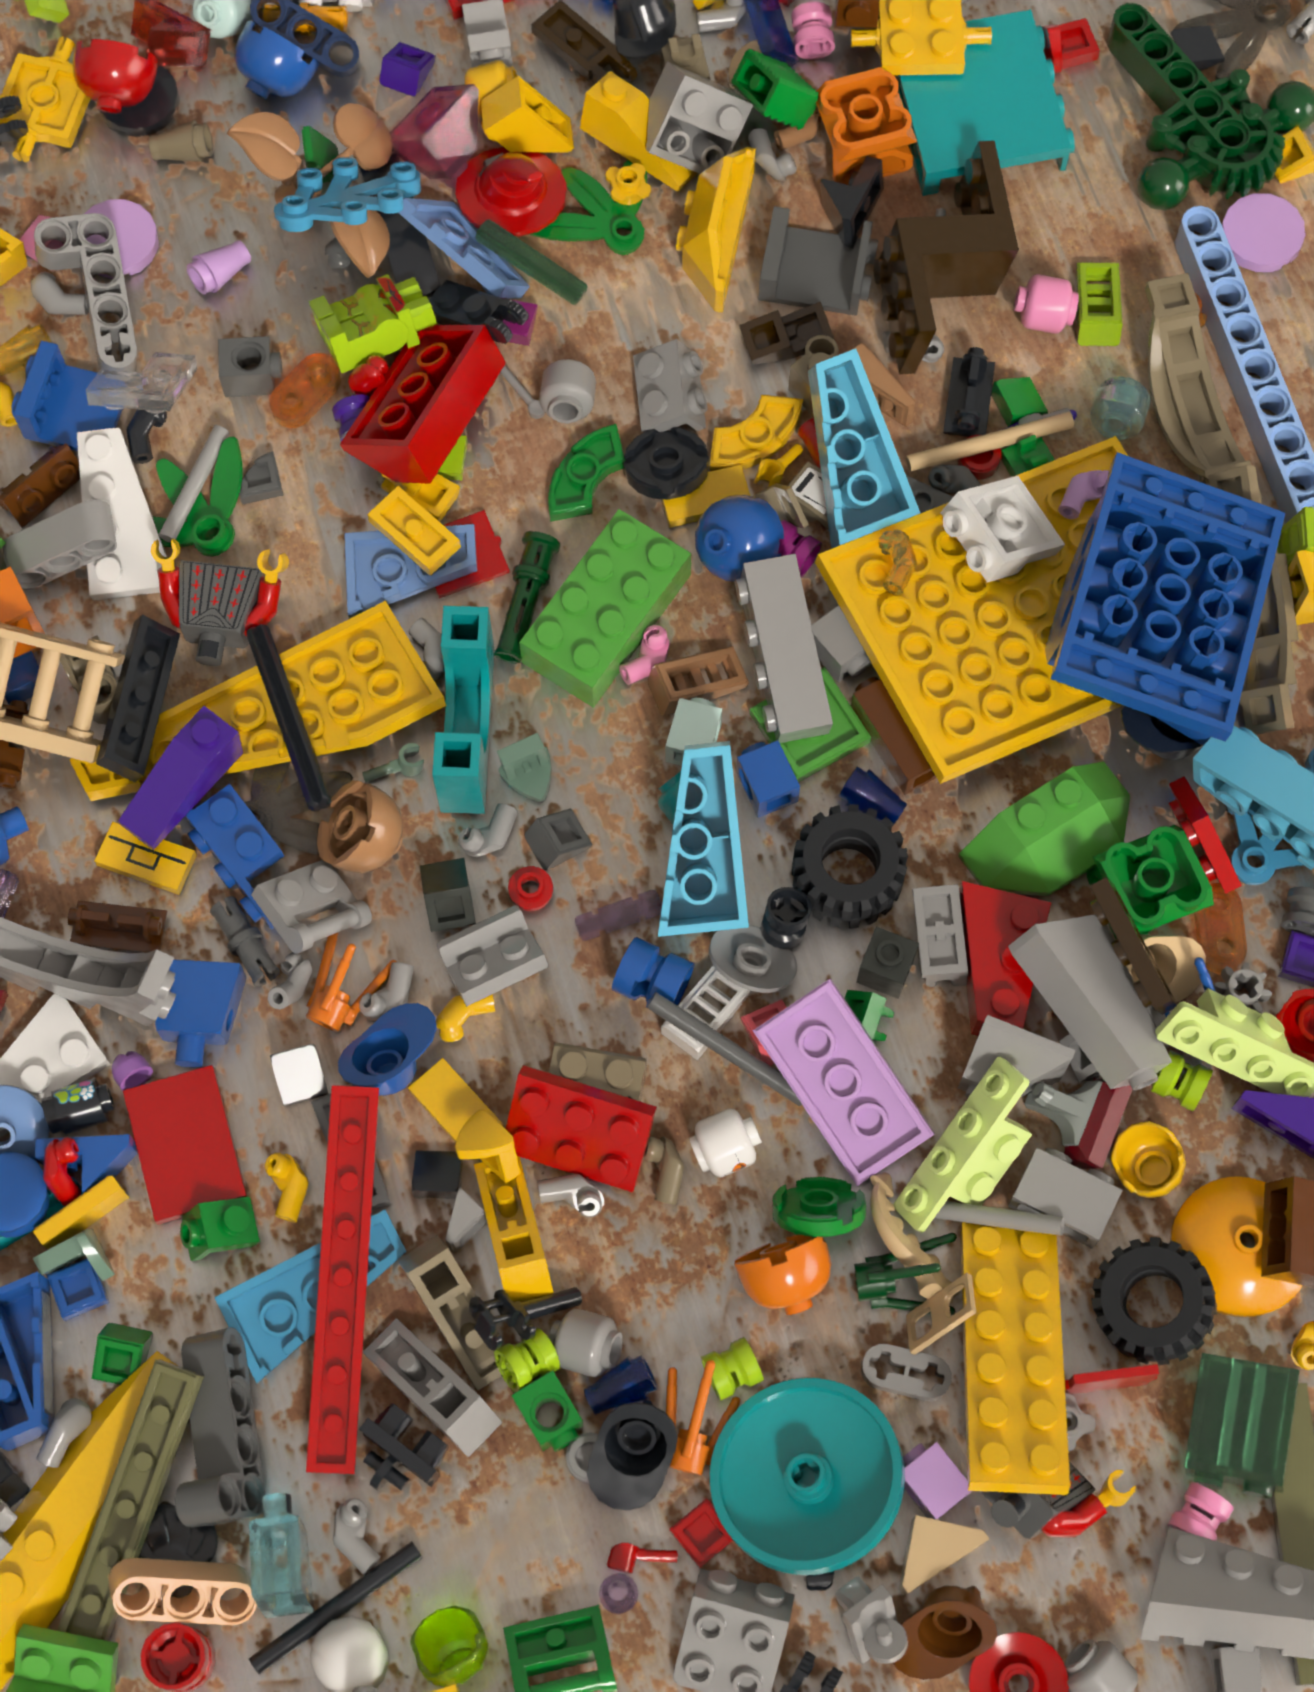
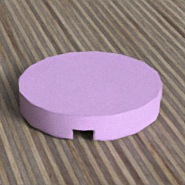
M1253 193L1238 199L1228 208L1222 223L1237 264L1254 272H1274L1282 269L1283 265L1288 264L1290 261L1292 262L1298 256L1305 238L1304 221L1297 208L1286 199L1269 193Z
M125 199L106 200L93 205L84 213L102 214L113 222L124 275L129 273L131 276L139 273L152 262L158 250V231L151 214L140 204ZM91 235L86 239L92 244H101L106 241L100 235ZM98 274L106 278H112L107 274Z

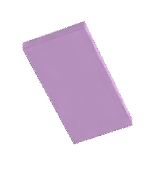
M831 978L753 1030L857 1186L935 1135L934 1130Z

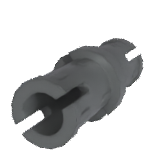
M234 896L226 897L224 901L230 916H228L220 901L210 909V913L215 917L228 938L227 946L232 955H238L254 986L265 985L266 981L263 978L265 975L260 967H262L270 981L280 974V970L261 943L263 939L261 932L257 927L250 925L238 905L237 899Z

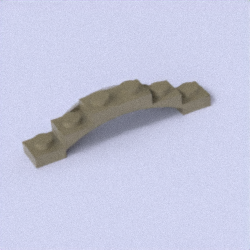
M1185 273L1147 281L1145 293L1152 311L1148 341L1149 383L1155 413L1168 444L1177 457L1190 470L1199 474L1201 482L1209 485V474L1251 465L1250 460L1245 461L1239 451L1223 414L1204 347L1199 321L1200 307L1189 274ZM1259 489L1260 500L1262 501L1263 498Z
M1244 465L1208 475L1210 486L1261 504L1256 466ZM1277 550L1239 702L1243 707L1245 727L1256 735L1295 728L1288 685L1297 684L1291 642L1298 641L1299 637L1286 554L1277 553Z

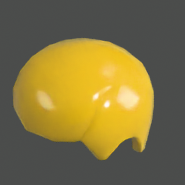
M1151 1121L1131 1124L1117 1136L1111 1152V1162L1121 1183L1130 1193H1135L1139 1197L1151 1199L1165 1196L1182 1181L1186 1167L1184 1151L1174 1133L1167 1127Z

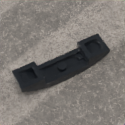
M397 152L391 154L390 159L384 166L374 171H366L358 164L362 182L365 183L387 176V173L391 171V165L400 162ZM377 211L385 221L390 234L387 256L395 284L415 277L423 297H432L440 287L426 236L399 213L387 214Z

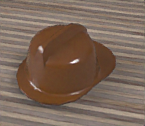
M942 1586L931 1591L925 1597L920 1609L900 1623L906 1631L908 1647L906 1653L899 1660L893 1662V1665L897 1670L909 1677L923 1680L937 1679L953 1673L990 1649L998 1635L996 1622L985 1611L979 1589L976 1586H970L966 1589L958 1586Z

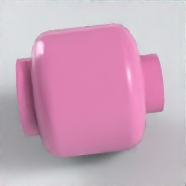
M1035 274L1029 279L1026 287H1018L1014 311L1021 312V323L1025 328L1058 334L1066 325L1071 326L1073 324L1079 294L1078 292H1073L1072 284L1066 279Z

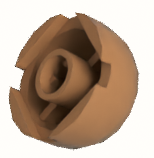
M353 780L342 786L331 798L332 802L329 807L333 808L334 811L330 816L329 822L321 819L318 828L317 847L319 856L323 861L330 863L333 867L355 873L372 872L383 866L398 852L402 845L403 822L400 808L386 792L374 785Z

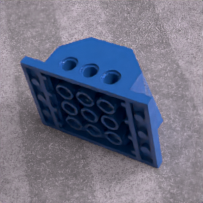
M1117 452L1111 462L1102 497L1088 520L1064 581L1045 648L1047 664L1054 666L1050 679L1152 715L1202 746L1205 745L1210 737L1226 742L1233 731L1285 512Z

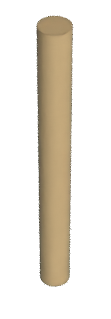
M1065 412L906 455L907 467L910 472L1013 445L1031 435L1039 438L1074 428L1073 417L1070 412Z

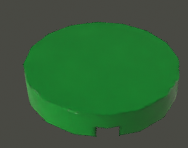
M829 1177L802 1178L796 1181V1187L787 1190L786 1185H783L772 1196L773 1220L781 1228L798 1235L832 1237L849 1233L861 1226L866 1218L865 1194L860 1189L858 1192L851 1191V1184L841 1179Z

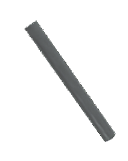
M654 992L650 997L646 1008L796 1105H802L781 1072L659 993Z

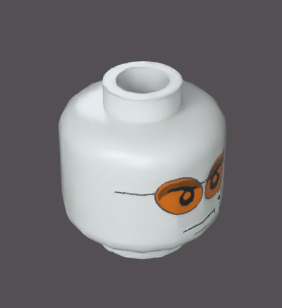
M732 1108L697 1122L695 1136L689 1138L702 1171L710 1170L716 1177H725L754 1164L756 1161L754 1146L762 1143L752 1117L743 1120L739 1112Z

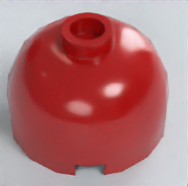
M91 39L90 47H84L81 40L77 41L75 45L73 75L78 88L83 94L97 102V109L109 113H121L122 107H131L144 101L151 91L157 72L158 59L156 56L149 52L147 60L138 56L139 47L118 41Z

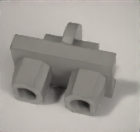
M857 1576L835 1593L838 1603L845 1610L842 1619L848 1632L853 1654L862 1665L870 1657L879 1663H893L906 1653L908 1647L906 1631L898 1623L892 1596L883 1585L872 1592L864 1581Z

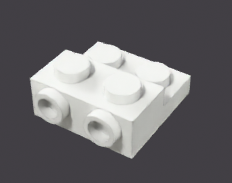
M1019 476L958 491L940 512L943 516L944 530L949 536L957 537L967 552L966 560L968 566L974 572H980L987 583L1018 574L1027 563L1054 556L1065 545Z

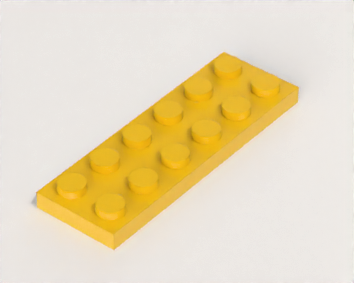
M962 1222L960 1231L962 1275L966 1272L972 1275L976 1313L963 1322L968 1491L1068 1495L1070 1472L1057 1235ZM965 1287L962 1289L963 1308L966 1305Z

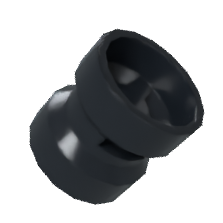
M782 887L771 893L767 900L760 927L762 937L768 944L780 949H791L799 945L803 940L812 910L811 902L807 895L799 889L792 887Z

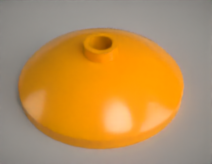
M1240 1176L1225 1177L1203 1185L1193 1192L1182 1204L1171 1228L1170 1241L1181 1244L1182 1249L1187 1252L1190 1250L1197 1256L1201 1265L1205 1267L1216 1293L1217 1312L1232 1317H1257L1271 1313L1288 1303L1303 1286L1261 1277L1264 1188L1266 1182L1258 1179ZM1241 1233H1249L1253 1236L1255 1240L1253 1248H1247L1242 1245L1240 1241Z

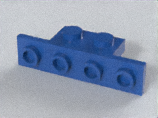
M228 784L194 810L191 809L185 819L193 830L187 834L202 855L211 851L219 863L213 868L229 889L235 884L245 896L239 902L255 923L262 918L272 930L274 926L251 896L254 889L249 882L282 859L284 854L231 784Z

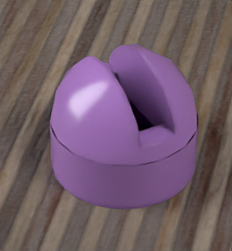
M128 1051L125 1055L119 1054L112 1063L113 1078L122 1091L145 1084L153 1074V1069L141 1054L134 1051Z

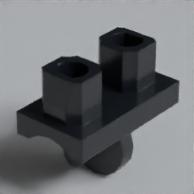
M391 1403L380 1413L374 1422L367 1418L359 1428L366 1438L389 1454L384 1460L371 1450L363 1460L366 1465L376 1471L369 1485L378 1491L387 1482H390L402 1491L410 1480L397 1470L398 1466L402 1464L432 1488L440 1477L437 1468L442 1463L449 1447L429 1430L426 1431L412 1451L400 1443L399 1439L414 1420L394 1403Z

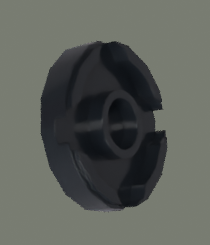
M158 64L153 87L144 101L135 106L122 107L121 113H109L99 110L107 125L115 131L118 129L126 132V135L133 137L152 135L167 127L173 120L172 115L176 108L178 110L180 100L176 81L168 69Z
M673 427L670 431L664 432L651 429L633 439L626 448L624 455V472L628 483L638 493L652 499L670 500L693 492L707 478L710 465L705 443L695 433L679 427Z

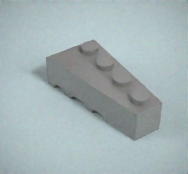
M796 554L743 563L741 578L735 579L738 602L742 605L746 621H744L748 646L753 647L757 662L753 664L758 690H764L767 705L762 707L767 732L774 731L776 741L778 740L779 743L829 734L833 721Z
M1169 1527L1140 1639L1158 1641L1159 1636L1163 1635L1181 1637L1185 1645L1204 1646L1205 1640L1233 1643L1234 1650L1254 1652V1649L1258 1647L1277 1648L1282 1656L1314 1659V1571Z

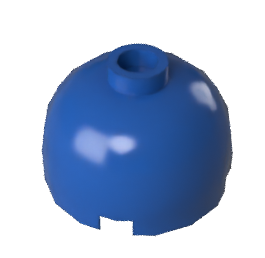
M247 21L235 46L237 68L248 79L245 87L265 100L269 94L288 97L294 96L303 90L315 74L319 63L313 58L308 65L303 61L302 56L305 51L266 27H263L261 32L258 33L254 31L255 22Z
M749 495L728 496L711 504L701 515L695 531V548L700 561L713 575L725 581L735 582V579L741 578L743 563L781 556L782 553H778L780 539H784V529L778 513L767 501L761 498H753Z

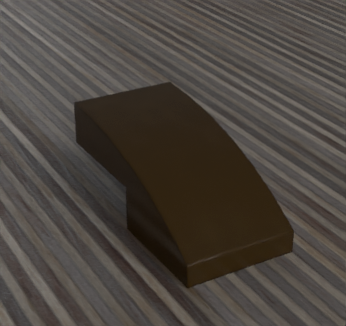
M821 301L782 317L779 311L776 310L739 325L753 364L770 363L802 356L805 352L806 343L816 335H826L834 339Z

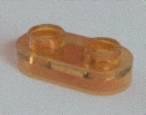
M324 353L311 354L305 357L274 389L270 396L269 405L272 416L278 424L286 428L303 426L335 394L341 385V373L334 359ZM316 369L325 370L321 375L312 374ZM288 398L297 399L294 404H284V401Z
M1212 883L1210 885L1212 887L1213 899L1223 900L1226 903L1227 909L1218 910L1212 905L1194 912L1197 943L1202 946L1206 956V968L1213 973L1220 974L1226 966L1232 968L1233 971L1239 968L1247 954V942L1242 901L1236 890L1225 894L1219 883ZM1217 943H1228L1231 946L1232 952L1228 954L1219 951Z

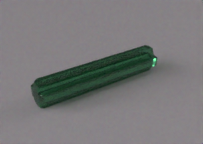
M486 220L478 228L475 239L572 305H576L582 300L588 288L585 282L493 221Z

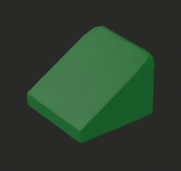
M303 126L301 130L306 168L320 170L339 155L336 144L311 126ZM333 170L322 178L323 183H329L333 180Z
M1030 377L1000 379L994 382L991 396L1008 427L1030 414H1048V410Z
M107 1323L97 1337L92 1379L121 1385L147 1360L153 1333L144 1329Z

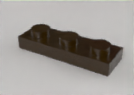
M1107 877L1092 884L1090 887L1096 899L1090 901V905L1101 925L1105 926L1110 923L1118 939L1111 942V945L1122 965L1126 967L1131 964L1139 980L1132 984L1145 1008L1153 1005L1154 1009L1162 1015L1174 1009L1178 1004L1116 886Z

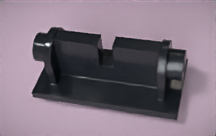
M971 347L968 349V353L963 355V358L953 357L943 434L965 437L986 434L995 362H988V358L984 355L985 351L982 348Z

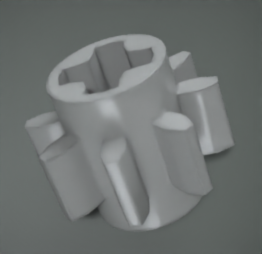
M1245 962L1241 969L1236 972L1226 966L1220 973L1226 983H1215L1216 992L1225 997L1232 995L1242 1001L1246 1007L1262 1013L1263 1009L1259 1002H1266L1272 996L1271 991L1263 989V980L1267 974L1265 972L1257 974L1249 970L1248 962ZM1243 988H1245L1249 992V995L1242 994L1238 996L1234 992V989L1242 990Z

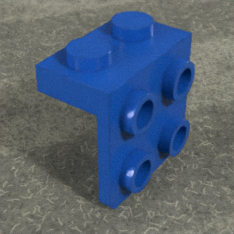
M41 340L36 355H31L28 359L26 366L27 379L22 392L18 391L14 396L12 415L25 439L53 446L66 443L71 450L78 451L77 432L116 428L130 389L125 379L66 365L58 344Z

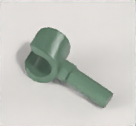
M408 743L400 749L397 759L362 772L365 782L398 772L408 777L418 775L423 769L424 760L409 763L405 758L419 753L420 746L415 743Z

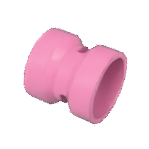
M818 1L806 2L797 6L791 14L792 27L797 33L794 36V49L797 56L802 59L817 60L830 55L835 48L834 34L829 29L832 25L830 7Z
M1192 1482L1184 1494V1506L1181 1510L1173 1513L1167 1526L1168 1528L1172 1527L1216 1541V1529L1220 1523L1228 1520L1234 1507L1214 1491Z

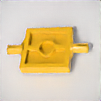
M880 0L877 28L851 29V47L875 46L880 57L881 67L892 75L964 74V52L966 45H991L992 40L991 26H966V22L962 17L961 0Z
M59 37L51 57H33L18 53L0 99L10 95L18 97L22 107L16 114L14 113L7 118H1L0 125L17 119L25 120L27 123L28 133L23 137H19L16 147L12 152L13 157L18 161L23 159L24 162H29L36 142H47L71 148L90 99L78 88L73 75V65L68 62L75 48V43L69 38H66L65 41L64 37Z

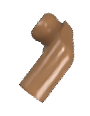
M817 104L813 115L807 120L802 129L797 130L795 127L787 126L774 131V139L779 150H785L814 138L821 121Z

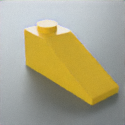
M609 71L585 93L580 129L632 163L643 165L647 173L675 191H680L698 173L653 155L646 150L649 99L642 91Z
M517 1156L521 1174L508 1183H505L484 1162L474 1164L475 1173L504 1291L513 1302H522L553 1294L552 1283L520 1157Z

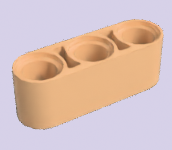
M128 1558L118 1562L111 1569L108 1577L110 1595L116 1612L123 1618L130 1620L236 1625L247 1621L254 1614L257 1606V1596L249 1575L241 1566L232 1563ZM139 1582L144 1584L143 1589L134 1595L121 1593L122 1589L130 1583ZM182 1585L194 1587L191 1593L185 1597L176 1598L171 1596L172 1592ZM230 1588L243 1589L241 1594L233 1600L220 1599L222 1594Z

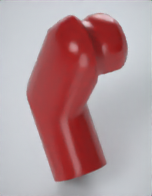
M374 355L367 359L366 364L357 366L348 378V385L352 394L371 397L374 390L384 382V375L389 370L388 363L383 358Z

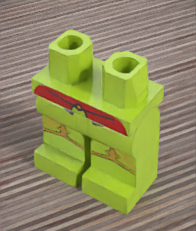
M386 274L376 278L378 285H364L353 296L329 304L324 295L308 301L320 336L341 374L355 369L361 364H366L370 356H386L402 348L405 343L408 348L420 344L417 331L437 324L431 303L426 296L423 297L415 277L394 285L389 275Z

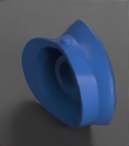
M17 1152L0 1153V1236L5 1238L19 1237L32 1231L43 1221L49 1209L50 1195L47 1185L43 1180V1170L34 1159Z

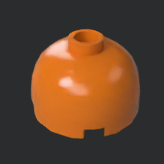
M795 1234L786 1237L787 1242L772 1247L771 1243H768L738 1257L734 1265L737 1270L738 1279L746 1294L756 1304L767 1309L784 1308L786 1315L797 1314L813 1306L811 1298L822 1292L830 1279L832 1263L827 1243L823 1237Z

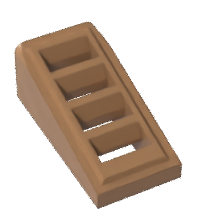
M860 343L855 348L858 351L874 395L879 400L880 410L907 427L913 422L916 401L865 344Z
M734 646L654 664L648 677L649 688L662 716L675 713L679 698L686 700L703 698L710 701L746 688L749 684ZM722 663L728 679L722 680L716 666L717 664ZM705 669L710 683H705L700 670ZM683 676H689L693 687H687Z

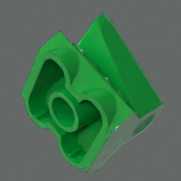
M1175 824L1169 827H1157L1149 835L1128 843H1116L1108 851L1092 856L1096 867L1089 870L1086 874L1090 886L1106 877L1116 886L1140 934L1144 935L1151 934L1161 925L1214 905L1212 887L1184 830ZM1109 923V927H1110V929H1111V931H1112V933H1113L1115 939H1118L1117 936L1115 935V933H1114V931H1113V929H1112L1110 923Z

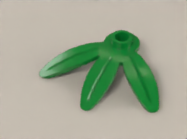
M627 159L622 167L631 166L633 163ZM572 167L564 168L561 172L567 184V189L575 200L592 216L578 213H560L554 222L539 232L529 234L537 238L554 241H594L604 239L606 245L614 253L628 255L637 250L644 240L643 224L636 218L643 199L634 205H623L614 202L606 189L592 176ZM646 171L645 176H644L646 183H647V171ZM627 229L631 233L627 236H622L617 233V230Z
M231 436L223 441L213 474L210 505L207 504L200 491L186 519L187 522L183 524L176 538L180 547L194 545L202 555L213 557L224 553L232 545L235 538V529L228 519L233 513L239 497L243 472L242 456L236 437ZM162 458L157 461L156 470L168 498L174 505L188 476L175 464ZM153 516V521L159 534L167 518ZM160 538L163 547H171V543Z

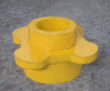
M633 163L631 166H625L620 169L617 167L609 168L606 171L605 178L611 183V198L623 205H634L641 201V199L647 198L651 193V186L646 183L644 178L646 173L645 167L641 164Z

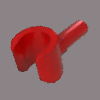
M622 1542L611 1548L607 1567L632 1574L636 1559L644 1562L677 1563L678 1551L639 1548L633 1544Z

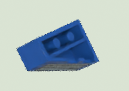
M38 1271L0 1287V1447L7 1451L47 1435L54 1419L51 1287L48 1279Z

